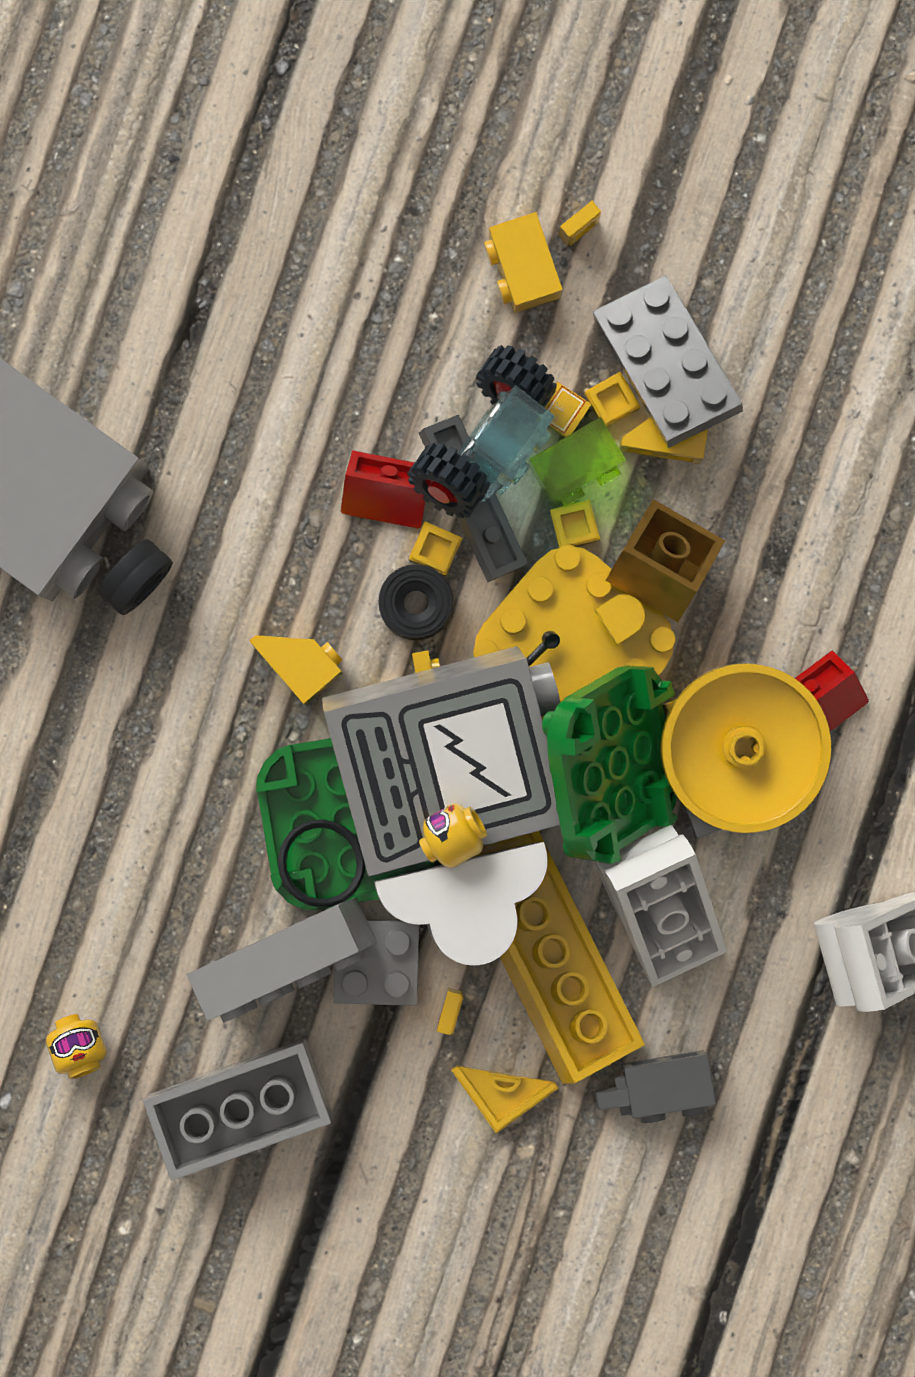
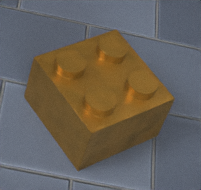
M653 499L605 581L678 623L700 588L725 540Z

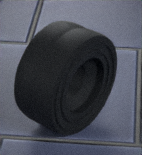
M145 539L127 552L110 570L102 581L98 593L118 613L126 615L138 607L157 588L170 571L173 562L152 541Z
M419 564L406 565L392 572L384 581L379 593V611L387 627L396 635L408 640H424L438 634L449 622L453 611V595L447 580L435 569ZM421 591L427 596L428 607L423 613L411 614L405 609L404 599L408 593Z

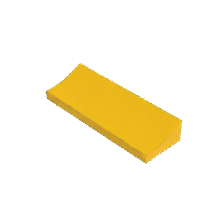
M535 831L483 845L482 851L474 857L535 842H544L540 832ZM545 845L547 869L544 879L534 893L526 899L514 903L517 913V930L512 944L500 956V959L562 1084H575L639 1049L645 1043Z

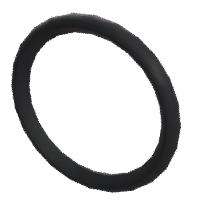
M322 819L302 823L286 836L279 851L278 869L281 880L291 895L309 906L323 908L340 904L356 892L364 876L365 862L359 841L354 834L346 827L334 821ZM315 828L330 829L341 834L348 840L356 856L357 866L352 883L344 892L328 899L313 898L302 893L294 885L287 871V855L291 844L299 835Z

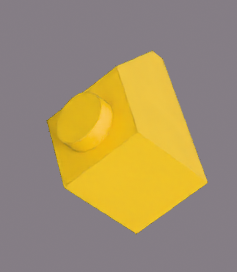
M648 418L622 437L618 451L700 464L704 458L708 429L668 448L652 419Z
M255 635L249 640L305 705L343 674L338 667L343 659L328 642L320 646L314 639Z

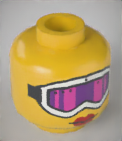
M453 803L424 820V837L419 842L429 861L434 862L438 860L445 867L454 868L482 851L483 838L487 837V832L480 817L471 806L464 808L460 804Z
M79 1014L69 1015L55 1021L57 1029L50 1032L46 1038V1045L55 1071L59 1074H68L69 1079H76L101 1069L100 1062L106 1057L107 1050L97 1022L90 1019L80 1020Z

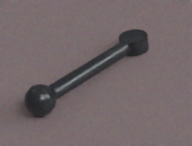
M547 631L543 634L542 643L526 658L528 666H531L548 648L554 649L559 645L560 637L557 633Z

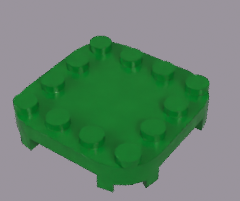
M631 665L617 667L567 696L557 705L555 711L547 712L543 718L542 729L543 733L547 736L549 770L552 776L556 810L564 840L563 850L567 857L608 864L621 861L620 850L653 827H667L673 825L678 819L677 815L672 812L676 805L677 797L666 779L661 759V736L665 723L663 702L675 694L671 681H663L654 670V667Z
M331 738L290 744L277 749L264 761L256 780V793H258L271 872L270 878L275 891L288 903L302 910H319L323 908L309 906L297 900L284 886L279 874L278 856L286 836L302 823L324 819L334 821L346 827L358 840ZM315 828L305 831L291 844L287 855V871L294 885L302 893L318 899L332 898L344 892L355 876L356 856L348 840L341 834L330 829ZM428 860L368 876L365 866L364 876L359 888L346 901L357 897L358 902L377 900L379 897L374 881L434 867L435 861L431 862Z

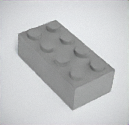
M357 897L186 975L206 1020L209 1021L221 1016L223 1023L257 1008L258 1006L255 1002L257 998L261 1006L294 991L292 985L294 981L300 989L331 974L332 972L329 968L331 964L334 965L336 971H339L368 957L366 948L377 942Z
M306 1038L150 1093L143 1100L171 1181L331 1124L334 1117Z

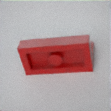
M352 450L345 474L341 513L416 529L421 528L426 501L422 499L424 497L423 494H417L414 491L415 486L409 483L408 479L410 477L407 476L415 462Z
M833 650L795 678L811 692L819 703L826 717L829 731H832L869 702L855 672Z

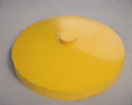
M749 663L732 664L703 674L689 684L677 697L668 712L663 726L661 759L666 779L672 791L691 813L702 821L723 830L755 833L767 831L789 822L804 811L814 800L828 773L831 759V737L822 708L811 692L798 680L783 671L764 665Z

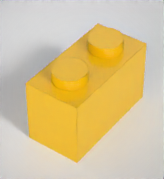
M537 212L489 227V240L483 243L490 265L498 264L502 279L497 281V286L503 304L511 303L515 314L560 299L563 289Z

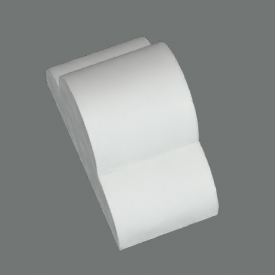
M672 825L664 827L620 850L621 861L612 864L595 862L606 892L652 987L728 952L696 854L683 834L678 835Z
M535 842L473 857L454 868L439 865L376 880L374 885L379 900L388 912L406 923L427 924L432 940L450 959L465 965H483L499 958L512 944L517 930V913L514 903L529 897L542 883L547 869V852L544 842Z
M915 892L881 903L845 910L814 922L837 1006L856 1005L857 1011L860 1012L885 1010L915 994Z

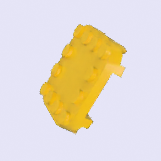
M564 545L550 550L541 557L483 623L475 638L473 655L478 657L518 646L527 658L542 643L543 634L547 631H554L560 637L559 645L554 649L548 648L531 666L549 662L558 689L560 702H562L567 696L617 667L625 665L654 667L656 673L660 675L672 656L675 635L669 621L662 613L640 601L645 611V620L642 627L635 634L616 645L594 609L617 595L629 594L605 581L612 569L600 558L583 548Z

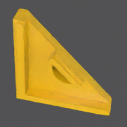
M458 1065L451 1069L495 1133L501 1131L559 1089L554 1081Z

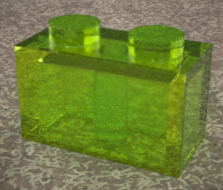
M600 417L528 460V466L552 507L562 502L564 507H567L586 495L583 489L597 481L601 487L621 475L619 468L624 465L626 459Z

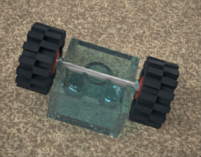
M501 345L493 350L475 378L478 380L476 382L478 388L483 389L481 391L483 396L491 398L490 403L492 406L485 412L458 453L457 449L451 446L447 449L445 444L438 443L436 445L435 443H430L422 451L407 474L410 477L408 479L409 483L415 486L414 491L417 494L424 495L422 498L427 503L431 501L435 504V509L439 511L444 509L449 516L453 517L455 514L458 518H464V516L468 518L481 500L483 502L486 501L494 493L501 496L511 483L517 484L530 466L526 460L533 451L537 453L545 445L551 436V432L547 428L555 417L545 407L556 392L557 384L553 382L555 380L553 375L546 373L548 368L544 364L538 365L536 363L537 358L532 355L528 358L522 349H518L515 352L513 346L509 345L506 348Z

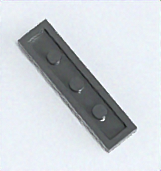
M459 414L423 428L419 432L425 447L430 443H435L436 445L442 443L445 444L447 449L450 446L457 449V454L462 455L471 442ZM475 450L468 461L470 463L476 462L480 466L478 471L485 472ZM490 483L489 490L471 516L468 518L465 516L464 518H458L487 582L521 569L528 564Z

